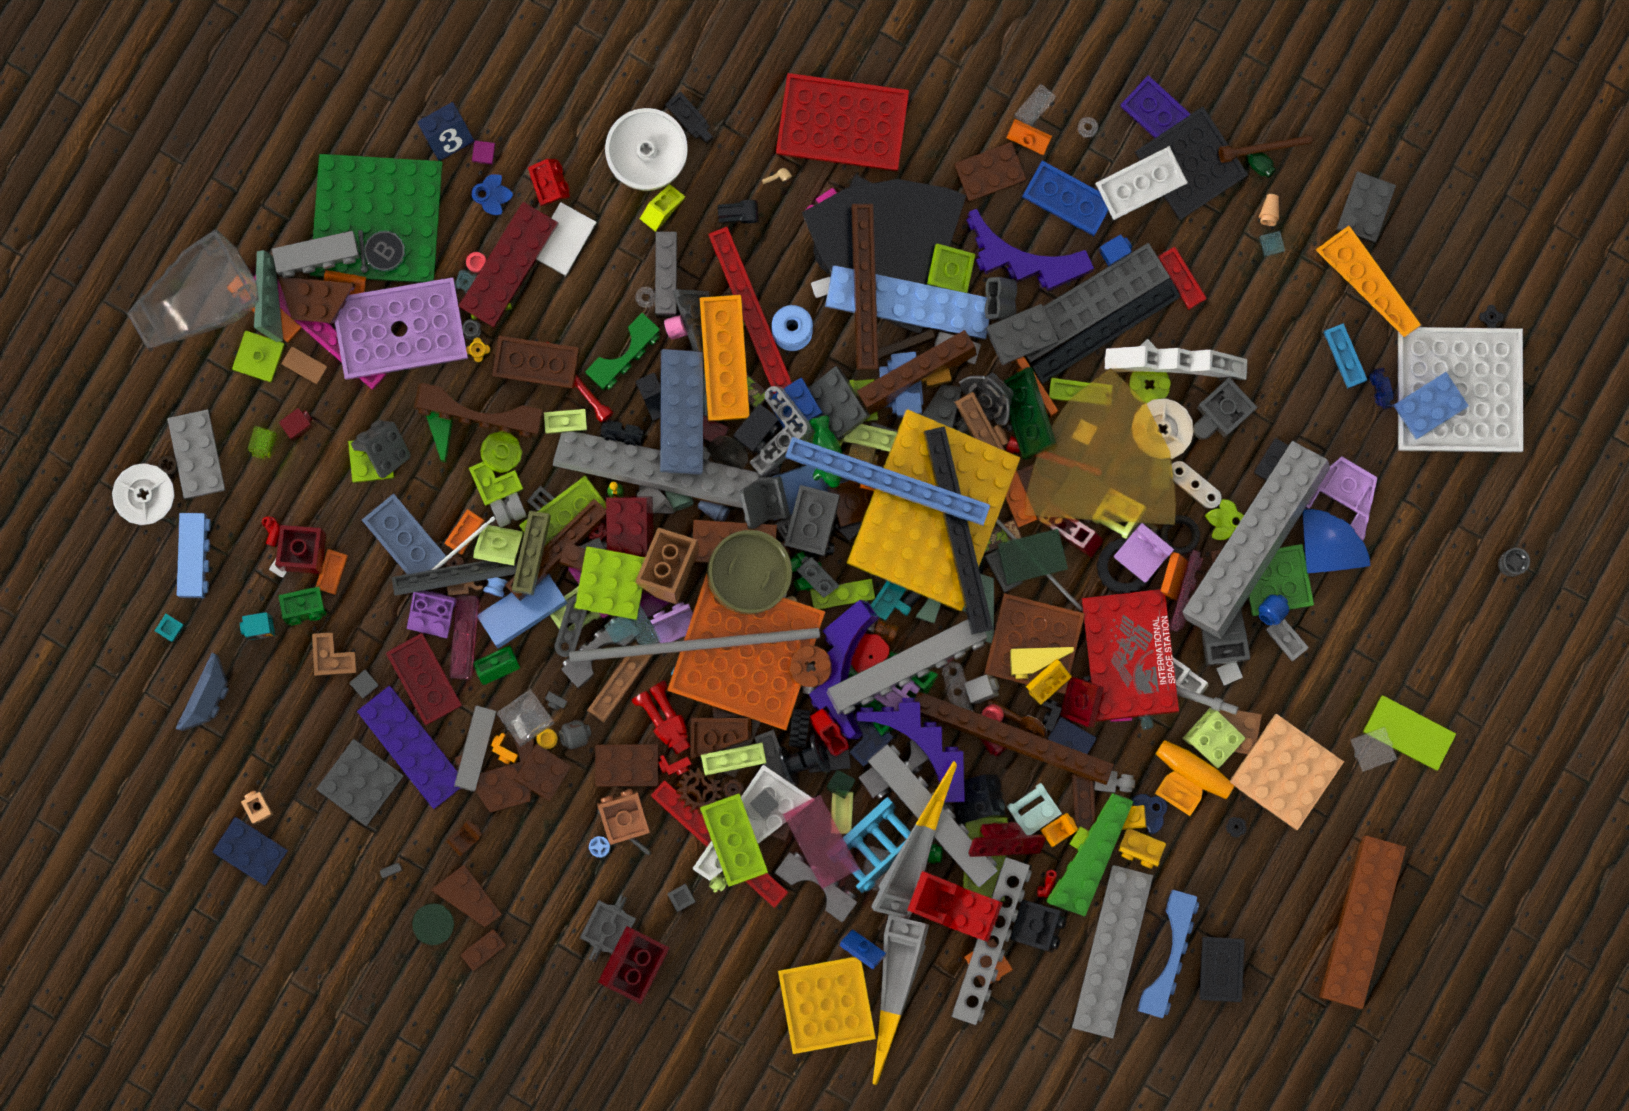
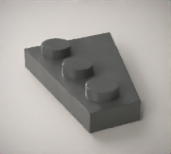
M674 290L673 294L692 349L696 352H703L700 298L709 297V291Z
M942 384L922 416L954 429L958 408L954 401L962 397L963 391L961 387Z

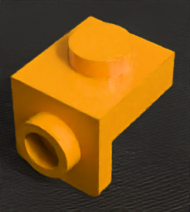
M501 733L500 736L496 735L492 741L491 746L494 747L492 751L500 755L498 758L500 761L508 765L510 762L516 763L519 756L501 747L507 736Z
M1068 813L1041 829L1051 847H1054L1078 831L1074 819Z

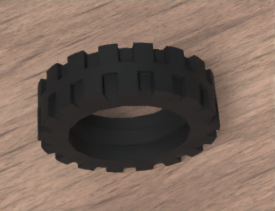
M1122 538L1110 542L1100 553L1097 562L1098 576L1103 585L1109 588L1110 591L1117 592L1118 594L1136 592L1147 583L1139 578L1131 583H1121L1111 577L1108 571V561L1110 556L1118 551L1127 541V539Z

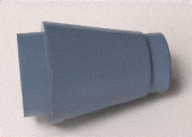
M701 499L698 504V508L714 521L724 522L730 512V508L726 504Z

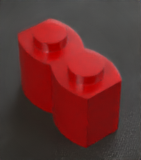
M821 709L810 716L811 725L833 756H838L848 749L846 738L825 709Z

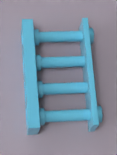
M888 797L826 853L834 864L837 861L842 862L860 881L856 887L861 893L867 892L874 887L875 881L890 868L905 843L904 841L897 848L878 828V824L883 819H888L906 840L911 833L894 814L896 807ZM868 833H872L891 853L882 862L863 842V838ZM853 847H857L875 867L867 876L847 856V852Z

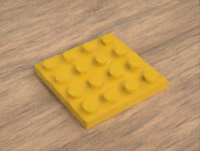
M856 957L778 971L793 1054L876 1039L862 961Z

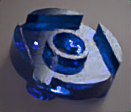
M1382 367L1374 369V373L1370 374V381L1377 391L1374 394L1377 406L1381 405L1383 409L1394 407V404L1390 403V400H1394L1389 377L1384 378L1383 372H1386V370Z

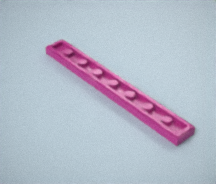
M256 275L250 280L255 286ZM277 278L280 308L291 317L279 279ZM294 320L342 363L337 332L329 323ZM386 374L360 377L359 379L373 390Z

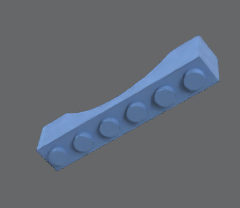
M1171 890L1166 907L1172 929L1171 954L1161 975L1152 985L1143 990L1137 1011L1159 1018L1168 1015L1171 1003H1168L1170 994L1174 995L1177 984L1174 982L1176 974H1180L1182 963L1179 960L1181 954L1185 955L1188 942H1185L1187 934H1191L1194 922H1191L1192 914H1196L1199 907L1196 896Z

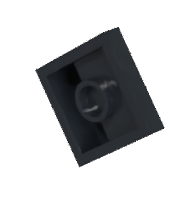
M1022 899L1010 940L1053 953L1054 949L1057 950L1060 945L1061 939L1058 937L1060 929L1063 930L1067 923V918L1064 917L1065 913Z

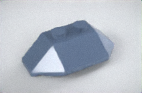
M211 653L176 729L184 731L207 723L211 718L217 716L220 709L218 704L221 699H225L229 690L227 688L228 681L218 655Z

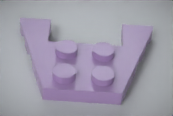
M1340 457L1330 466V470L1305 508L1310 509L1319 492H1322L1357 513L1350 525L1363 541L1377 477L1344 457Z

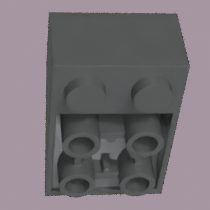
M1241 609L1222 639L1201 628L1206 666L1250 660Z

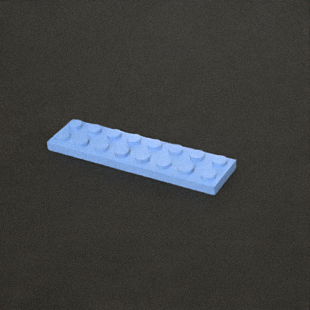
M839 266L832 267L825 307L855 313L854 269ZM876 274L877 318L954 334L965 330L969 337L986 339L987 332L985 328L989 324V319H986L985 316L987 297Z

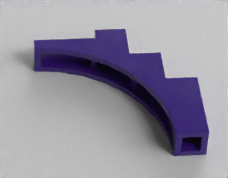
M977 209L970 211L968 214L969 218L966 219L968 226L971 230L974 229L977 234L975 241L979 249L983 248V251L978 252L976 262L980 271L984 270L985 274L1009 265L1007 268L1008 274L1011 279L1015 278L1016 283L1040 274L1038 276L1039 283L1042 288L1046 287L1048 292L1085 276L1094 270L1086 250L1057 257L1037 256L1026 253L1008 245L996 236L984 223Z
M864 600L856 602L823 630L826 635V641L830 646L834 647L828 652L832 663V673L823 685L818 686L809 693L812 705L818 711L825 709L829 712L832 719L841 726L840 731L846 738L856 740L863 733L855 720L853 712L846 715L844 713L838 715L827 695V690L849 679L850 666L856 648L868 628L879 618L869 602Z
M913 697L902 698V702H897V710H894V707H882V711H873V707H861V711H856L857 721L876 722L890 726L916 742L934 767L939 784L952 762L955 761L957 767L944 802H965L963 751L958 750L957 746L945 747V751H942V727L936 726V722H924V726H921L919 701H915Z

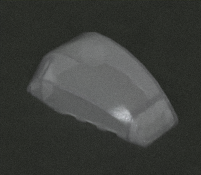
M215 229L182 251L178 259L165 270L166 272L163 276L155 281L152 288L138 300L127 315L147 349L155 348L235 323L258 303L257 282L237 248Z

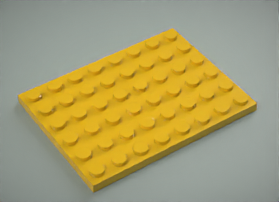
M907 409L884 468L936 486L923 432L945 426L961 495L990 505L984 526L968 521L979 567L1020 457ZM875 489L847 564L962 611L964 601L943 513Z

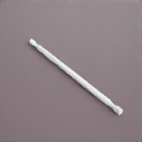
M494 516L491 517L487 523H484L431 570L439 569L496 518Z

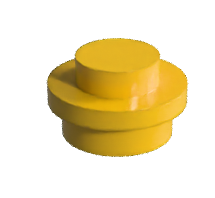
M543 729L538 733L537 743L544 749H552L557 744V734L553 730Z

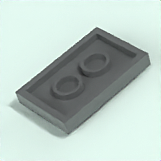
M1357 171L1336 230L1342 231L1347 226H1350L1358 238L1375 244L1396 185Z
M1042 304L985 328L1002 366L1059 341Z
M835 366L809 387L810 392L823 412L821 416L829 417L828 428L838 441L870 417L867 409L838 366Z
M800 485L784 545L825 556L841 495Z

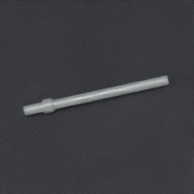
M1176 686L1178 696L1211 706V709L1219 712L1223 710L1235 715L1238 712L1239 707L1225 703L1223 699L1217 697L1213 699Z

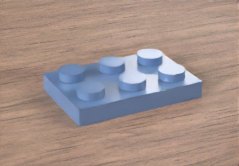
M1445 372L1393 406L1415 440L1466 409L1469 405L1447 372Z

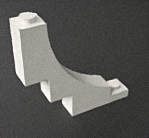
M1148 346L1106 349L1105 369L1114 372H1171L1246 380L1247 359L1214 350L1188 351L1181 348L1155 349Z

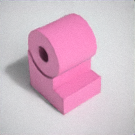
M681 315L664 320L667 334L672 340L688 335Z

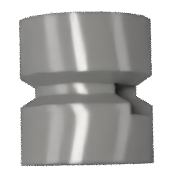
M517 492L506 496L504 501L499 499L490 503L500 528L511 524L512 519L518 521L527 517Z

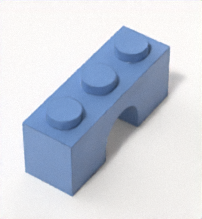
M916 352L891 354V360H888L889 372L917 357ZM905 390L895 398L896 401H892L893 413H897L898 418H903L907 409L922 415L920 392L909 393Z

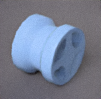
M498 577L487 579L488 584L484 587L483 591L503 597V589L508 581Z
M594 837L589 843V850L592 855L599 858L605 857L610 851L609 841L604 837Z

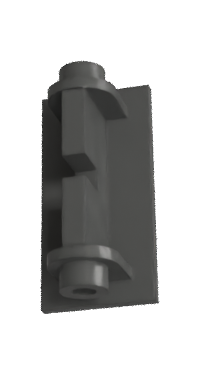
M804 557L801 561L803 565L796 569L823 598L839 587V584L813 557Z

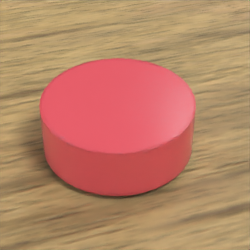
M473 252L466 259V265L472 273H479L486 262V257L480 252Z
M990 704L982 711L983 716L999 722L1003 720L1004 713L998 705Z

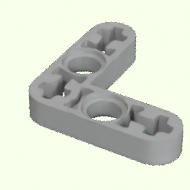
M772 386L766 390L765 399L786 427L761 449L760 457L765 463H776L786 455L789 445L787 447L782 445L781 438L784 435L790 438V442L792 437L802 440L809 434L811 429L809 421L785 390L779 386ZM772 392H778V393H779V394L777 395V398H778L779 400H777V399H772V397L774 396V394H773ZM786 406L792 408V415L790 417H786L783 414ZM797 423L804 425L802 426L803 432L797 431V429L799 428ZM777 447L780 449L772 454L774 458H768V450H775Z

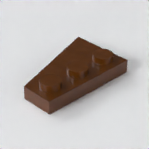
M465 865L431 889V891L484 927H487L502 915Z

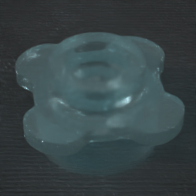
M460 270L454 285L456 289H463L467 293L477 276L467 273L466 270Z

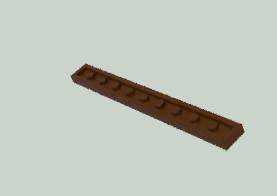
M919 691L916 695L915 701L920 702V716L1101 784L1107 785L1114 766L1112 763Z

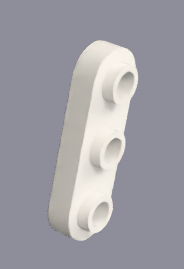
M1177 461L1170 466V479L1203 507L1214 509L1220 504V492L1187 464ZM1181 468L1183 474L1177 475L1175 470ZM1193 481L1198 482L1199 487L1193 488L1191 483ZM1209 494L1214 495L1215 500L1209 501L1207 496Z

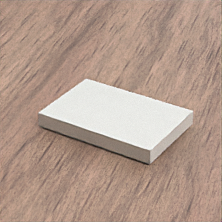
M560 202L552 216V219L559 224L537 260L567 276L594 229L596 221Z

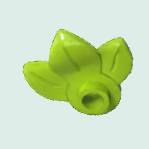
M1221 499L1220 509H1213L1205 515L1209 523L1216 527L1212 533V538L1216 540L1229 539L1238 526L1232 523L1233 518H1238L1241 521L1244 517L1242 513L1237 511L1233 502Z

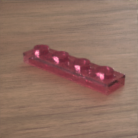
M1195 550L1190 554L1170 622L1169 631L1172 633H1177L1179 629H1183L1185 618L1182 617L1183 610L1191 599L1188 597L1190 589L1194 590L1197 578H1194L1195 571L1200 570L1203 561L1202 558H1199L1201 552Z
M457 595L449 678L472 680L479 597Z

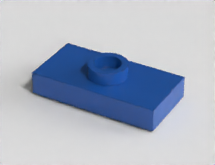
M853 929L839 945L871 969H874L886 955L883 950Z

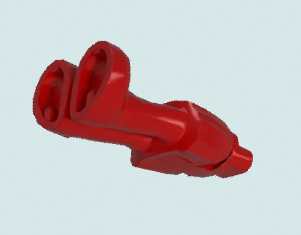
M663 680L651 687L649 691L667 718L665 721L656 709L647 690L631 699L635 706H642L646 710L656 727L653 731L664 744L668 745L669 748L672 747L677 755L689 748L690 744L686 739L688 736L686 735L687 730L682 714L677 715L671 707L665 694L668 686L666 681Z

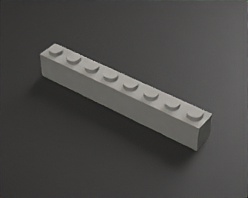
M967 619L828 688L827 695L838 715L844 713V715L849 714L855 710V706L861 703L863 706L874 701L873 697L879 694L885 696L893 691V687L897 685L903 687L911 682V678L915 676L921 678L929 673V669L935 666L939 669L948 664L947 660L953 657L957 660L966 655L965 651L971 648L975 651L983 647L987 635L985 632L971 635Z
M885 744L867 761L919 819L934 792L932 794L929 793L926 789L928 784L921 776L915 777L912 773L914 768L907 760L904 763L898 757L901 753L894 745L889 747ZM942 807L934 838L976 886L980 887L998 871L995 868L997 863L991 856H969L968 852L972 840L967 835L970 832L962 823L959 826L953 820L956 816L949 808L944 810Z

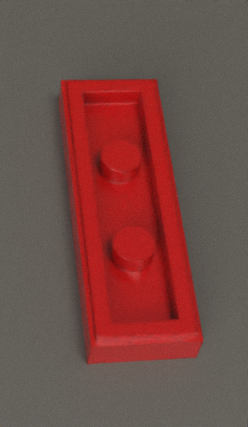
M1176 247L1158 256L1188 310L1207 299Z

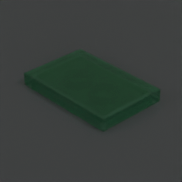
M1058 528L998 543L1007 584L1068 569Z

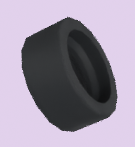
M1177 515L1171 517L1163 524L1160 530V538L1174 549L1173 552L1185 555L1197 546L1200 540V531L1193 519ZM1177 523L1187 525L1192 533L1190 543L1182 548L1173 546L1168 540L1170 527Z

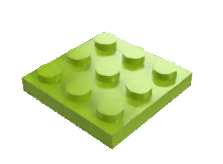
M586 546L575 608L637 620L643 588L636 584L635 581L645 557Z

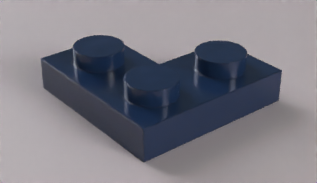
M856 720L864 738L849 753L864 767L868 763L867 760L894 737L890 733L881 736L872 722Z

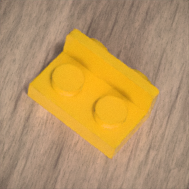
M1056 659L1035 677L1026 688L1029 690V694L1041 705L1071 678V675L1063 664Z
M1126 829L1118 851L1122 853L1121 857L1133 861V858L1141 860V865L1152 869L1153 866L1158 867L1166 843L1135 830Z

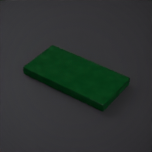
M1026 367L1003 381L1014 393V396L1011 398L1009 417L1023 460H1028L1056 444L1032 367Z

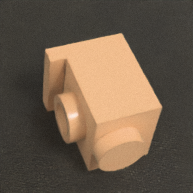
M252 791L244 796L245 800L241 801L252 824H257L274 815L262 792L256 793V791ZM260 803L261 808L256 811L254 804Z

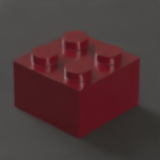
M280 525L275 566L280 571L321 574L327 534L321 528Z

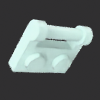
M1041 783L1035 786L1036 789L1014 804L1010 803L1006 806L1026 835H1032L1062 814ZM1040 795L1042 796L1043 802L1020 816L1018 810Z

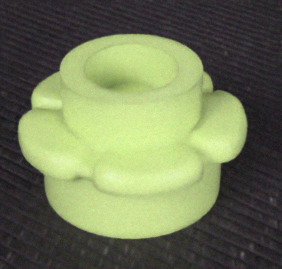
M719 873L711 880L709 887L714 889L713 892L723 891L726 887L727 882L724 874L721 875Z

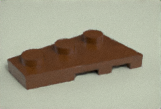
M690 718V760L751 739V718Z

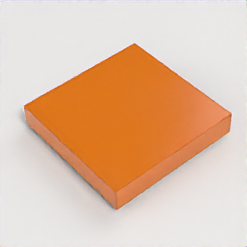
M1175 552L1171 553L1161 592L1169 599L1177 601L1188 561L1182 555Z

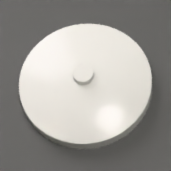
M642 108L624 114L613 124L607 135L605 153L610 170L620 182L633 189L650 191L667 186L679 176L687 160L688 147L684 131L673 117L657 109Z

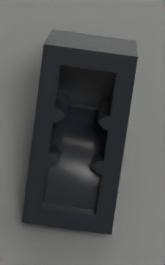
M652 373L635 382L654 422L661 418V386L655 373Z

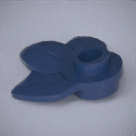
M1146 794L1135 796L1132 799L1133 805L1145 806L1147 830L1150 835L1155 834L1164 824L1163 815L1167 812V802L1159 796L1152 798ZM1155 803L1160 805L1159 811L1154 810L1153 805Z

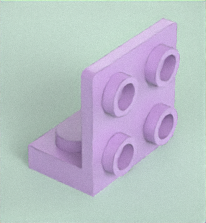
M1141 523L1114 555V558L1143 582H1147L1174 549Z
M682 602L673 606V611L666 614L665 611H661L653 615L654 619L651 620V623L660 643L674 642L685 637L693 614L689 604L684 605Z

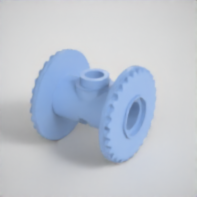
M788 305L776 312L772 320V336L779 347L787 351H797L804 348L810 342L813 333V322L810 314L804 308ZM794 325L797 327V330L789 331L787 327Z

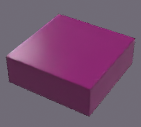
M474 141L472 162L493 165L495 143Z

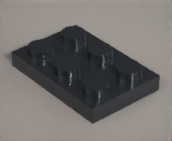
M1202 937L1199 1000L1242 1002L1245 939Z

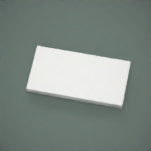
M1169 146L1095 184L1113 220L1187 184V181Z

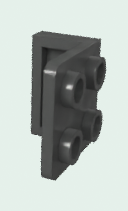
M378 420L371 425L369 430L358 434L357 439L350 443L355 451H365L380 478H385L410 458V452L394 422Z
M781 476L759 478L740 491V501L743 505L748 529H755L769 519H784L790 516Z

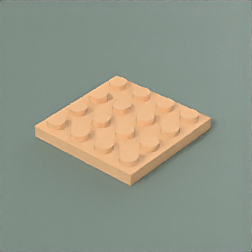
M1275 714L1230 781L1238 790L1286 824L1298 830L1344 761Z

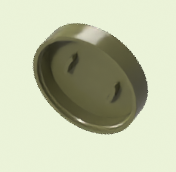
M743 530L727 536L715 547L707 566L708 584L717 601L725 608L744 615L759 614L774 607L787 593L792 578L791 561L785 548L771 535L757 530Z

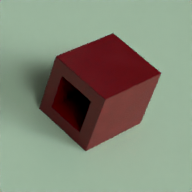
M299 408L278 422L292 441L313 427L310 423L313 419L306 410L302 412Z

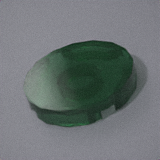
M436 903L426 904L419 908L414 915L412 922L413 932L425 944H442L449 939L454 930V918L451 912L443 905Z

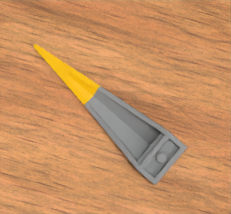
M955 761L952 762L880 883V890L871 906L874 911L910 919L912 912L907 911L920 875L922 871L925 872L941 810L957 767Z
M893 915L888 916L884 932V952L886 955L883 958L881 1009L873 1085L878 1084L926 947L924 944L929 924Z

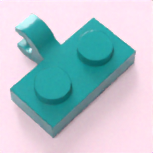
M890 581L885 583L871 604L876 614L885 622L894 608L906 616L912 610L911 607L900 601L907 589Z

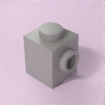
M986 674L964 683L971 703L979 704L999 696L998 681L991 675Z

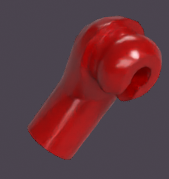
M266 516L262 519V525L265 526L269 533L266 544L276 547L280 526L275 518Z
M1048 870L1044 886L1037 887L1038 897L1047 898L1051 894L1057 876L1054 870Z

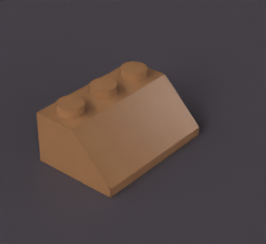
M658 528L636 578V584L656 598L677 604L699 551L697 539Z

